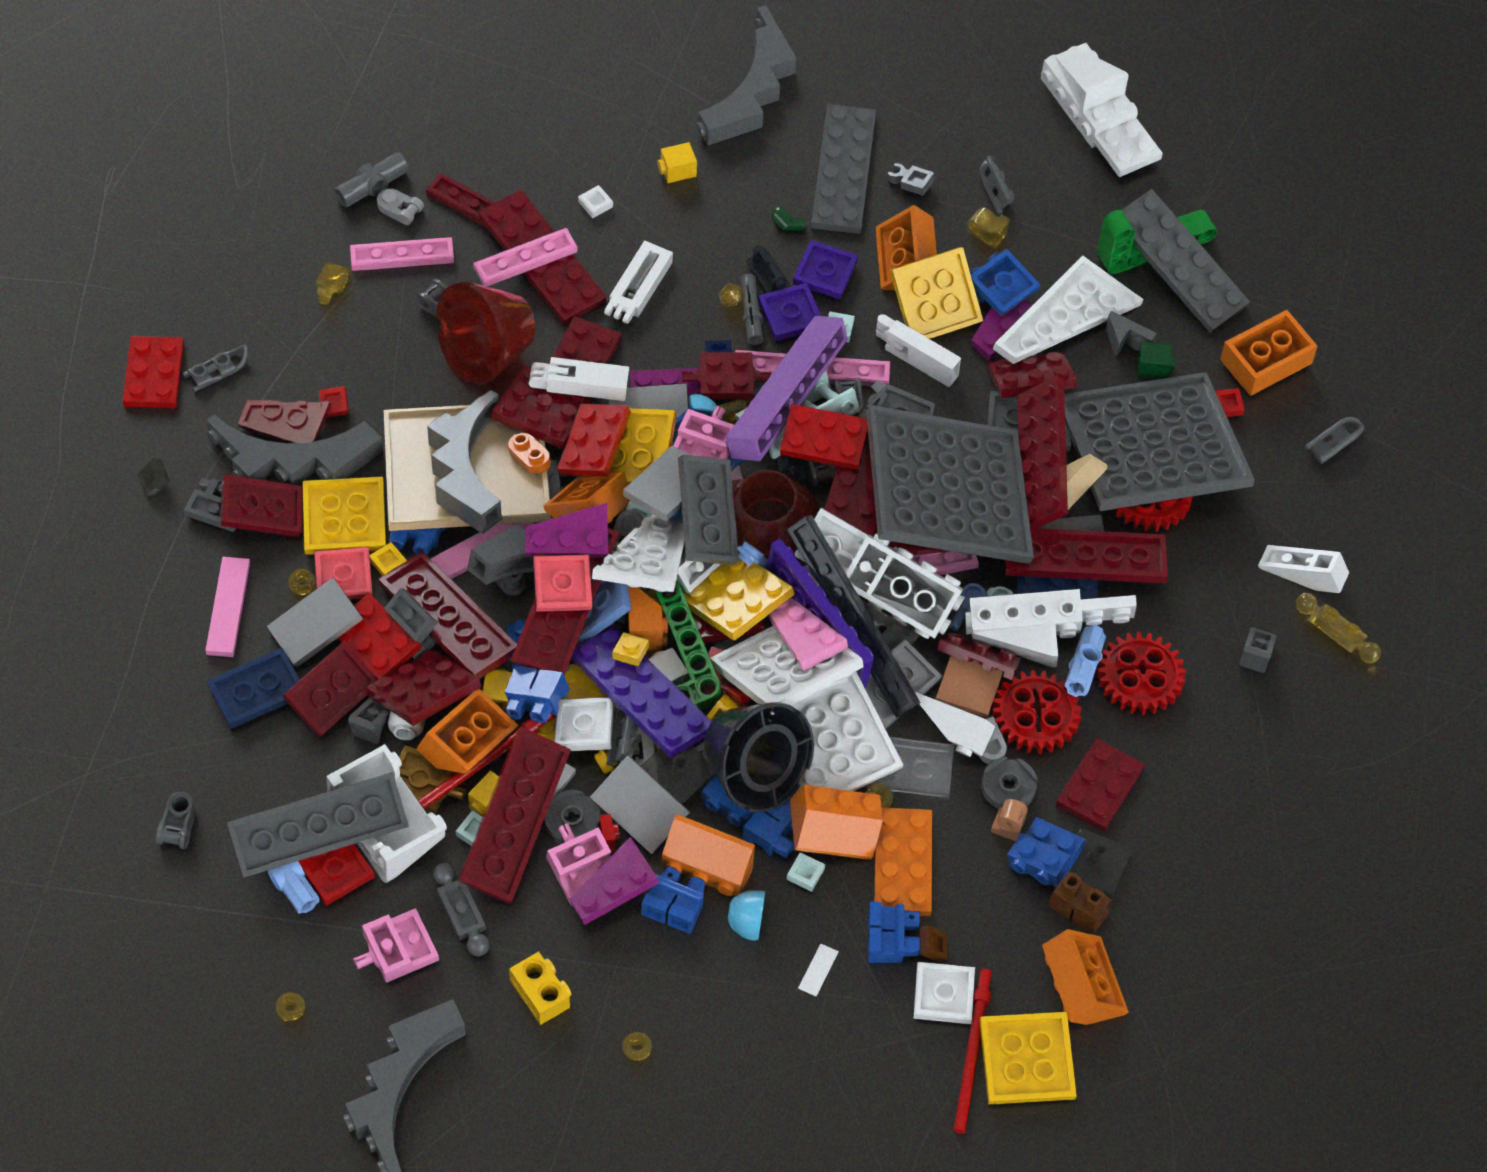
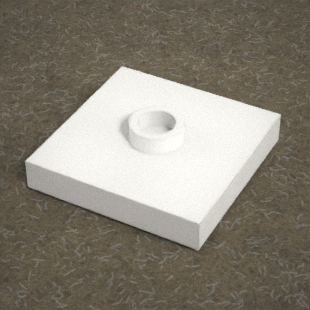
M609 697L564 699L559 701V711L556 719V743L571 749V751L611 749L614 702Z
M918 962L913 1019L971 1024L975 967Z

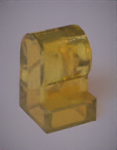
M981 207L968 220L967 227L974 236L995 249L1007 235L1010 219L1002 214L1000 217H997L989 209Z

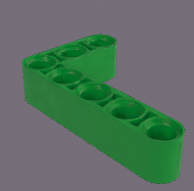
M1122 210L1112 211L1104 218L1097 246V255L1109 274H1117L1149 263L1133 245L1135 230ZM1198 210L1177 217L1200 245L1211 241L1218 233L1205 210Z
M676 581L674 590L677 592L672 598L664 597L667 591L656 592L691 677L690 681L676 687L685 696H689L690 701L702 711L716 705L723 697V689L684 593ZM686 614V618L682 622L674 621L676 615ZM687 638H696V642L693 645H683ZM697 662H706V665L703 669H693L694 665ZM712 685L716 687L712 694H703V690L707 686Z

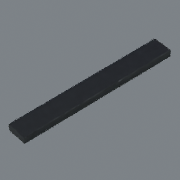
M807 515L788 528L787 531L819 586L825 591L826 598L833 606L840 610L842 618L847 625L855 629L861 643L871 650L874 660L870 674L895 717H900L921 702L812 515Z

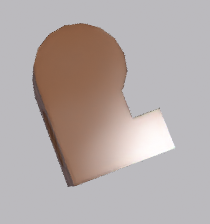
M1006 799L1003 807L999 808L991 832L1016 841L1026 820L1027 806L1018 800Z

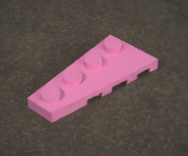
M792 597L767 615L775 630L781 634V639L785 645L789 646L794 659L798 660L802 671L848 648L845 637Z

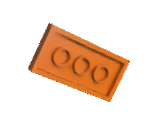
M882 808L883 822L875 848L874 902H881V906L890 907L904 904V910L919 912L920 916H931L932 810Z

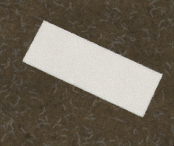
M820 944L798 989L817 996L839 951Z

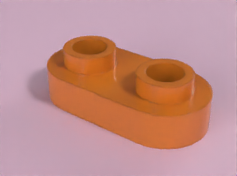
M519 433L510 438L508 442L510 454L525 470L532 474H540L549 469L551 465L549 452L532 435Z

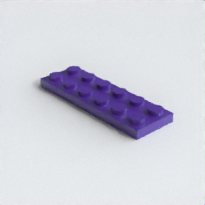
M781 539L771 543L766 570L792 586L794 590L792 598L847 639L848 648L862 658L863 668L856 672L864 688H867L874 660L871 650L861 643L855 629L847 625L842 618L840 610L829 602L825 591L821 586L815 584L808 569L805 566H801L797 561L793 550L786 546Z
M614 625L575 647L571 660L670 759L705 738L706 731L712 721L645 656L639 666L613 659V650L622 635Z

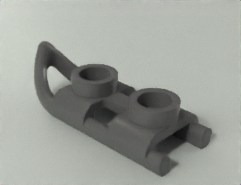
M988 155L987 159L980 166L979 175L997 214H1002V209L1007 204H1012L1014 193L1004 183V172L999 170L997 164L994 163L995 158ZM989 166L991 173L986 177L985 171ZM996 188H997V191H998V195H997V196H995L994 193H993V191H992V190H995Z
M244 344L230 351L218 353L210 358V360L187 369V371L183 372V376L185 379L192 376L197 386L192 387L195 393L241 370L249 356L248 346ZM244 351L241 362L235 367L230 357ZM216 370L220 372L219 375L213 378L209 374Z
M1345 417L1305 445V449H1310L1314 453L1315 458L1322 464L1357 439L1364 431L1365 425L1355 417ZM1350 422L1359 429L1350 434L1342 425ZM1330 435L1333 439L1327 443L1324 442L1323 439Z
M622 710L616 714L613 722L612 746L609 749L607 758L609 766H613V762L624 760L627 755L632 758L634 754L631 738L636 734L638 726L627 715L625 722L621 724V719L626 715ZM617 739H622L620 746H616Z

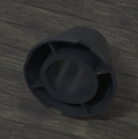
M770 702L732 708L721 712L713 719L706 731L704 750L729 799L737 806L748 811L765 812L784 804L801 787L798 783L805 770H810L812 764L814 736L808 719L801 711L786 703Z

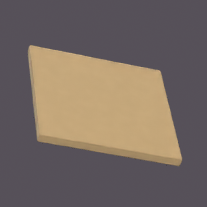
M469 405L384 410L389 531L470 526L437 504L435 484L440 478L435 476L432 471L431 455L436 449L429 446L427 426L433 420L439 418L444 413L454 417ZM492 420L478 436L471 452L470 463L477 478L485 488L501 500L502 520L497 524L550 520L551 515L545 512L543 507L550 500L547 470L540 474H532L525 470L511 456L508 446L512 436L523 432ZM535 438L545 448V442Z

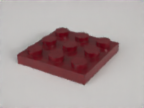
M524 365L493 409L491 419L563 449L567 443L580 405L593 404L595 398L547 392V389L532 388L529 385L531 367Z
M433 649L432 651L425 652L421 657L409 664L402 665L398 670L386 677L379 678L375 683L366 688L369 697L412 726H415L481 688V683L477 676Z

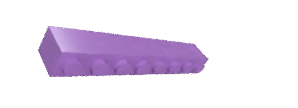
M815 316L789 352L784 356L781 363L773 371L767 382L750 402V405L739 417L736 424L728 432L726 445L729 447L731 458L760 461L787 424L791 404H802L848 340L843 318Z

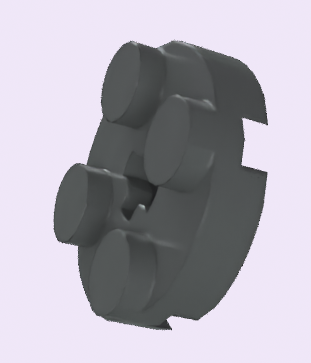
M1001 757L992 761L985 768L981 781V790L985 799L998 809L1003 807L1006 799L1018 800L1028 806L1034 799L1037 789V777L1033 768L1020 759L1015 761L1007 760L1008 757ZM1003 780H1007L1008 782L1014 781V788L1009 789L1004 787Z
M565 790L557 793L552 798L544 818V825L548 834L553 837L554 842L561 845L565 841L558 831L560 826L563 825L564 827V824L568 823L575 838L599 827L600 809L598 804L593 799L583 795V792L579 790ZM570 812H573L575 816H580L576 822L565 820Z

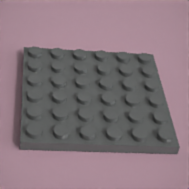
M1207 372L1064 394L1065 426L1078 458L1080 459L1091 454L1107 464V470L1090 486L1100 511L1254 486V476Z
M869 405L866 415L878 539L1031 563L1034 555L1017 430Z

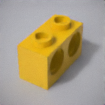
M538 951L509 968L511 983L536 1020L542 1025L570 1008V996L572 994L565 981L562 980L560 982L555 976L556 970L552 962L548 958L544 960ZM533 972L539 973L541 975L537 979H531L528 977V975ZM546 995H554L555 997H557L553 1001H546L543 999V997Z

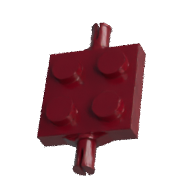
M700 352L698 371H682V382H698L701 395L711 400H753L755 382H767L771 376V371L756 372L753 366L752 352Z

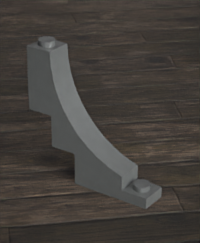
M766 5L757 8V17L754 19L756 28L754 41L755 58L748 75L732 94L712 107L699 112L696 130L700 137H704L707 145L762 128L763 110L761 106L778 101L780 92L778 79L793 75L796 72L797 58Z

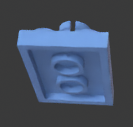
M601 580L592 603V610L588 613L576 647L613 625L618 630L621 628L615 621L617 620L624 624L625 614L631 610L627 584Z

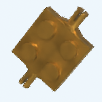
M406 745L399 756L402 766L399 767L400 777L417 800L455 773L454 771L435 768L420 752ZM455 787L425 808V812L436 814L441 801L447 795L463 800L466 789Z

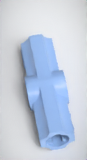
M1097 625L1084 627L1074 657L1069 662V672L1064 686L1068 690L1067 693L1074 697L1085 696L1088 693L1096 667L1102 659L1101 651L1106 635L1103 633V629Z
M298 861L268 870L270 879L280 892H284L298 914L307 913L314 909L315 905L319 902V897L306 880L305 873Z

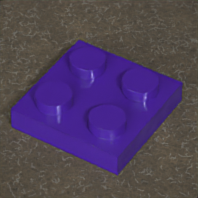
M810 240L793 277V284L807 283L810 290L841 300L858 262V255Z
M807 283L758 295V303L775 341L801 335L815 316H821Z

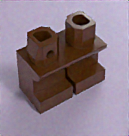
M1068 872L1053 891L1048 906L1067 919H1070L1073 915L1072 922L1093 935L1108 916L1109 909L1107 907L1111 899L1105 896V893L1099 889H1094L1082 881L1081 877L1075 873Z

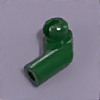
M777 206L772 210V220L781 230H806L805 218H792L781 206Z

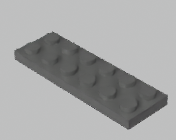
M827 104L811 228L861 234L876 116L875 109Z
M1150 189L1122 210L1135 230L1133 245L1210 334L1249 305L1250 301L1153 189Z
M393 772L227 822L243 878L409 827Z

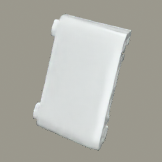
M384 744L327 776V792L393 772L409 827L356 843L382 881L387 883L400 875L445 837L447 826L440 815L435 816L432 812L428 814L425 812L400 777L399 767L402 766L400 758L394 751L390 752Z

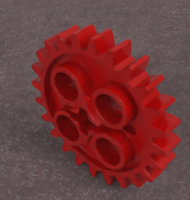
M1193 496L1110 510H1117V518L1125 516L1124 524H1128L1130 521L1134 522V529L1138 528L1141 524L1146 532L1149 526H1153L1154 530L1158 532L1160 525L1168 530L1170 522L1176 526L1178 525L1179 518H1185L1186 512H1189Z
M1137 632L1136 638H1132L1129 633H1126L1125 641L1117 636L1115 644L1109 642L1107 649L1102 650V659L1097 665L1096 677L1100 678L1098 686L1105 687L1104 696L1112 694L1111 704L1117 701L1121 702L1120 710L1130 706L1131 714L1135 712L1136 708H1140L1142 715H1145L1146 708H1149L1153 714H1156L1158 706L1166 710L1167 704H1174L1176 696H1180L1185 683L1186 669L1182 668L1184 660L1177 659L1179 651L1170 652L1171 643L1163 646L1161 644L1162 637L1154 641L1152 640L1151 633L1146 638H1142L1140 632ZM1126 659L1131 661V663H1125L1122 660ZM1149 660H1156L1158 663H1152ZM1123 683H1129L1133 685V687H1127ZM1155 683L1160 685V687H1154L1151 684Z
M1032 670L1029 677L1021 671L1019 680L1014 676L1009 683L1002 682L1001 690L997 689L996 699H993L992 707L994 709L992 716L996 718L995 722L998 727H1001L1000 732L1002 736L1008 734L1007 744L1016 741L1017 750L1025 745L1027 746V753H1030L1034 747L1041 754L1043 747H1046L1051 753L1053 752L1054 744L1061 749L1063 748L1064 740L1067 742L1071 741L1072 734L1077 733V725L1080 724L1081 716L1079 715L1082 708L1077 705L1079 697L1068 694V690L1064 688L1065 679L1057 683L1056 674L1052 675L1049 679L1046 678V671L1043 670L1041 676H1037L1035 670ZM1033 691L1037 693V714L1040 715L1038 722L1040 732L1036 731V710L1033 708L1035 702ZM1049 697L1052 698L1054 701H1047L1044 698ZM1017 698H1023L1027 702H1020ZM1051 721L1057 725H1049L1046 722ZM1025 722L1030 726H1022L1019 723Z

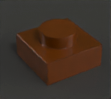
M930 925L921 927L920 954L937 963L946 961L947 934Z

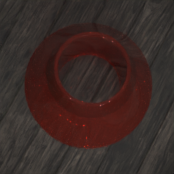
M458 282L449 285L440 296L436 311V318L440 317L441 332H437L439 344L451 369L465 382L471 381L476 383V385L492 382L534 340L535 320L532 310L525 299L518 294L470 282Z
M775 470L757 471L735 484L732 488L738 546H742L746 541L762 552L764 557L768 559L771 543L781 539L795 554L798 548L787 529L807 515H812L815 519L820 506L812 492L799 481ZM762 500H777L790 508L786 515L774 521H760L746 513L753 504Z

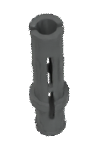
M744 274L740 277L744 308L742 320L744 326H746L747 342L750 345H758L763 342L761 328L763 315L759 312L756 278L753 274Z

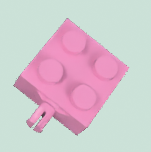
M716 406L711 417L688 409L678 429V437L673 446L693 456L727 459L730 451L726 445V436L734 425L721 420L726 412L722 407Z
M564 824V827L563 825L560 826L558 831L565 843L547 851L546 858L570 905L569 898L611 857V851L599 827L575 838L569 824Z
M416 908L393 918H390L388 914L362 925L363 935L368 944L369 952L353 958L357 969L374 963L380 969L386 983L439 961V955Z

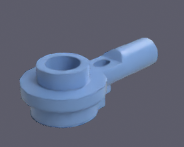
M746 541L742 546H738L737 550L740 551L738 557L750 566L754 562L765 569L767 568L768 559L764 557L762 552Z
M971 583L963 588L964 590L961 595L965 598L949 624V628L953 631H958L966 618L965 612H970V598L987 597L986 591L980 585Z

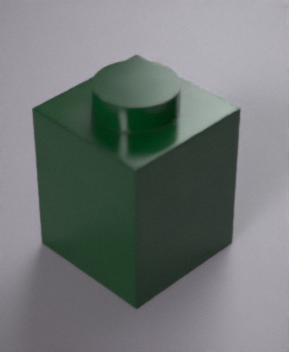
M1141 341L1137 358V377L1152 379L1168 378L1170 370H1175L1176 355H1172V344Z

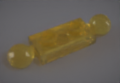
M1303 593L1296 599L1297 610L1302 614H1312L1309 621L1350 653L1357 649L1360 658L1364 662L1375 663L1379 660L1381 656L1380 647L1374 642H1365L1368 635L1362 632L1357 625L1349 622L1335 608L1327 604L1319 607L1317 599L1310 593Z

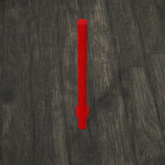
M550 714L545 723L535 722L529 718L521 724V727L537 734L542 726L556 716ZM516 732L504 739L468 773L457 772L417 800L422 808H427L507 752L512 745Z
M989 969L980 970L978 988L974 990L973 1003L975 1005L953 1130L959 1134L965 1133L981 1040L979 1020L980 1017L985 1016L986 1006L990 1003L991 992L989 991L992 971Z

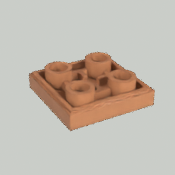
M950 656L935 700L976 716L988 718L1003 671L1000 669L988 671L981 668L982 666L979 664V661L973 660L968 662Z

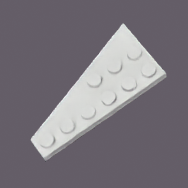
M1082 256L995 343L993 350L1012 364H1015L1106 322L1110 311L1121 315L1141 306L1143 299Z
M654 514L650 518L646 517L639 529L635 528L617 545L616 551L612 555L608 554L604 558V563L601 566L597 565L593 569L592 579L627 584L630 587L652 588L660 592H674L685 545L683 517L675 516L667 521Z

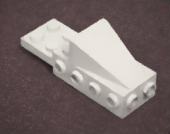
M1087 43L1073 46L1065 52L1049 56L1044 60L1041 80L1091 148L1097 147L1119 177L1161 160L1163 153L1138 121L1137 107L1125 95L1129 76L1127 72L1099 59L1097 53L1091 50Z
M820 508L814 520L858 596L861 595L868 599L867 604L880 612L882 609H885L892 613L891 618L898 623L905 625L907 622L916 627L914 631L927 639L930 636L935 638L938 633L944 635L951 623V620L947 619L952 609L957 611L965 598L961 595L964 590L959 587L961 582L948 574L945 578L935 573L937 570L935 566L926 561H923L921 564L912 559L913 554L901 547L892 548L888 546L890 541L878 539L877 533L874 537L868 535ZM797 549L795 557L805 562L800 551Z
M1080 589L970 598V612H965L966 634H972V642H985L999 649L1013 651L1018 656L1040 664L1057 667L1058 648L1056 635H1060V638L1076 637V633H1081L1082 622H1086V625L1089 626L1100 625L1104 620H1113V623L1129 622V618H1134L1137 606L1136 595L1081 600Z

